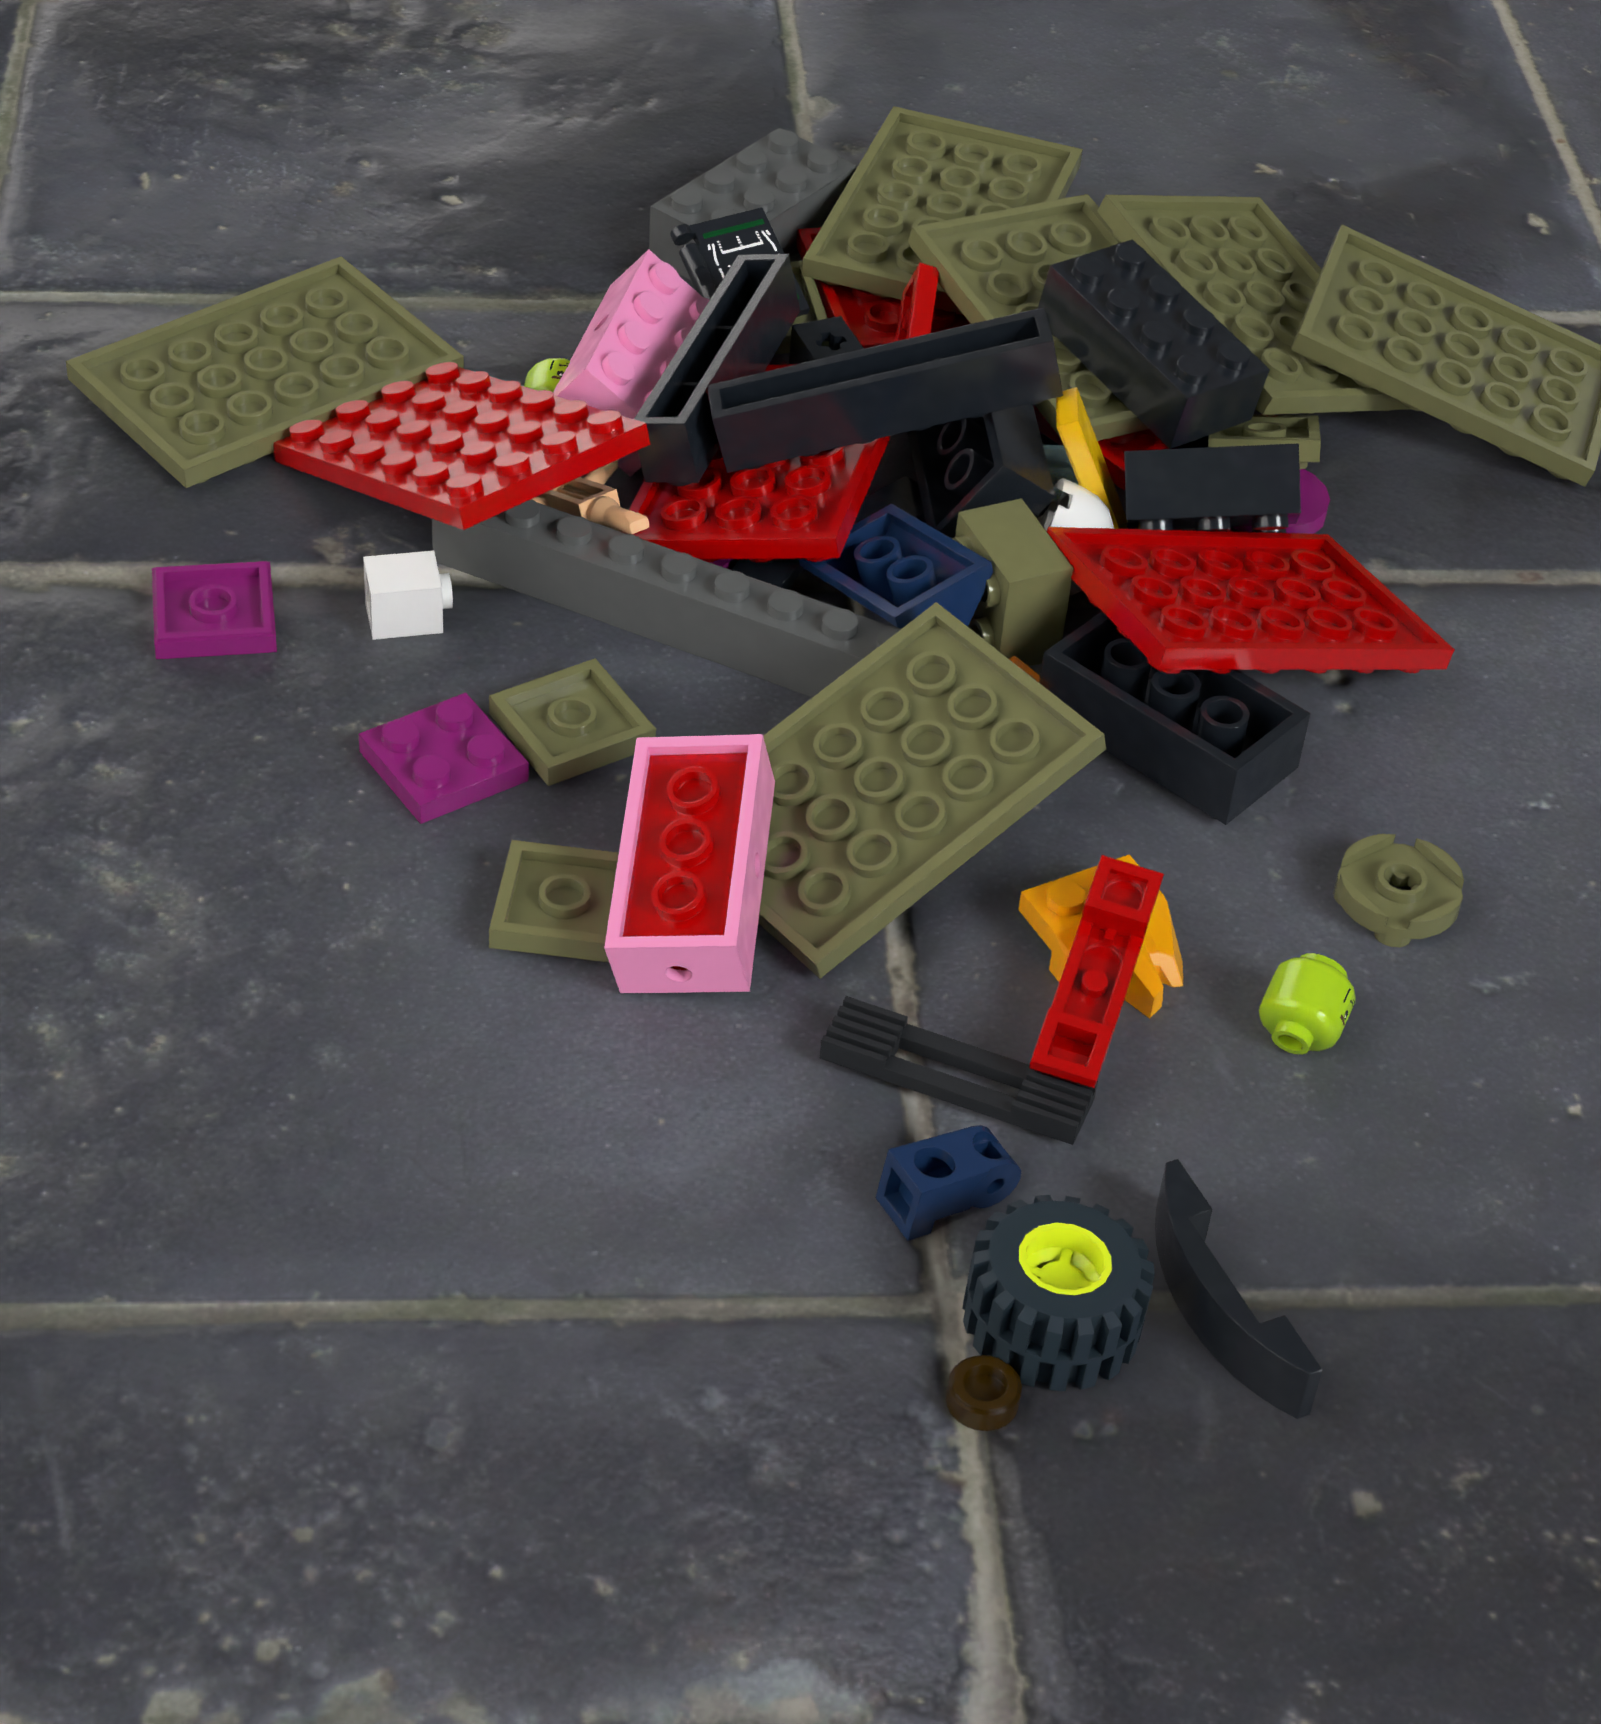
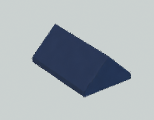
M893 504L884 507L853 525L840 558H830L820 562H811L804 558H798L801 567L901 629L936 602L968 627L986 589V580L990 579L993 574L991 561Z

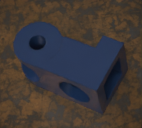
M982 1125L971 1126L888 1149L875 1198L906 1240L910 1241L931 1234L935 1220L969 1210L971 1206L981 1209L1001 1202L1018 1185L1021 1179V1169L988 1127Z

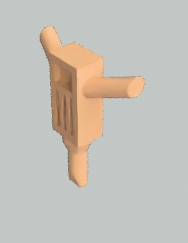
M618 460L587 473L584 478H576L532 499L537 503L586 518L589 521L627 534H635L649 528V520L646 516L620 507L617 489L604 485L618 468Z

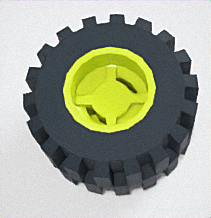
M1051 1195L1035 1196L1034 1203L1027 1204L1022 1199H1019L1007 1205L1006 1214L996 1211L987 1219L985 1230H980L975 1240L962 1309L965 1310L963 1323L966 1333L974 1335L973 1347L980 1355H992L1006 1364L1008 1363L1020 1375L1021 1383L1034 1387L1035 1381L1049 1383V1390L1066 1391L1067 1383L1075 1382L1080 1390L1094 1387L1098 1374L1102 1378L1110 1380L1119 1374L1122 1363L1129 1364L1136 1352L1142 1333L1155 1276L1154 1263L1147 1260L1149 1249L1143 1238H1131L1133 1227L1123 1218L1113 1220L1108 1217L1109 1209L1097 1203L1092 1208L1080 1204L1081 1198L1065 1195L1064 1201H1053Z

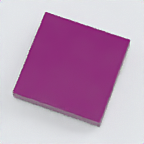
M270 561L152 568L156 659L277 652Z

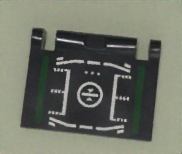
M762 207L693 225L681 224L670 232L675 245L680 246L687 244L691 240L695 241V243L683 246L679 251V255L695 290L702 297L709 300L738 255L784 254ZM793 273L800 312L797 316L799 317L808 314L810 307Z

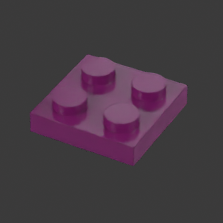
M466 692L359 733V752L420 824L529 781V762Z

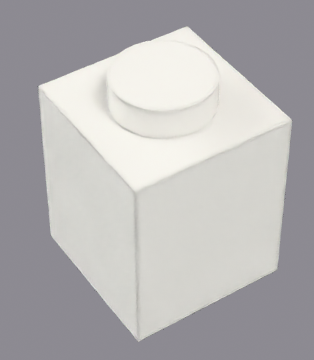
M434 550L363 557L365 604L373 640L443 633V609L453 608V594L449 573L439 574Z

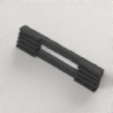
M848 996L844 998L843 1006L840 1005L837 1016L835 1015L832 1020V1026L829 1025L826 1036L824 1035L821 1039L820 1059L1074 1145L1093 1104L1098 1084L1097 1080L1095 1088H1091L1031 1069L1029 1064L907 1024L908 1016ZM900 1048L1020 1090L1017 1096L1013 1097L896 1057L895 1054Z

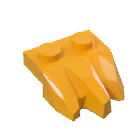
M1130 854L1117 858V860L1139 866ZM1098 865L1021 891L1018 910L1052 951L1049 971L1058 982H1060L1080 924L1084 904ZM1160 890L1125 998L1126 1002L1149 1019L1162 1007L1163 984L1171 987L1183 986V961L1168 902Z

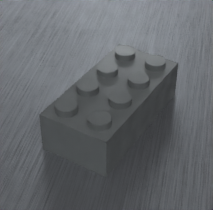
M778 128L651 205L649 250L660 260L670 264L678 274L691 280L679 255V251L683 246L695 243V241L691 240L687 244L680 246L675 245L670 235L671 230L681 224L693 225L762 207L784 254H789L791 258L799 253L796 247L798 229L819 228L823 226L858 165L838 156L832 150L823 149L798 137L792 131Z

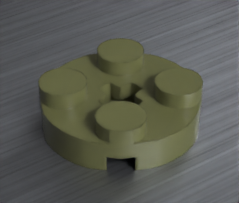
M1396 834L1368 836L1355 842L1345 852L1333 891L1336 902L1341 905L1355 922L1373 931L1379 942L1390 947H1404L1411 942V939H1424L1447 930L1456 921L1463 900L1462 887L1464 877L1457 862L1443 849L1425 840L1416 838L1413 847L1394 843ZM1393 886H1397V887H1406V886H1409V887H1411V890H1400V889L1394 888Z

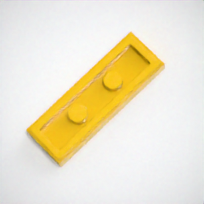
M1078 388L1064 390L1063 396L1056 397L1057 430L1078 484L1097 495L1110 511L1114 529H1127L1125 512Z

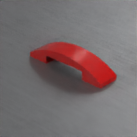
M1101 855L1084 904L1080 924L1051 1008L1049 1007L1029 1068L1095 1088L1137 964L1164 873Z

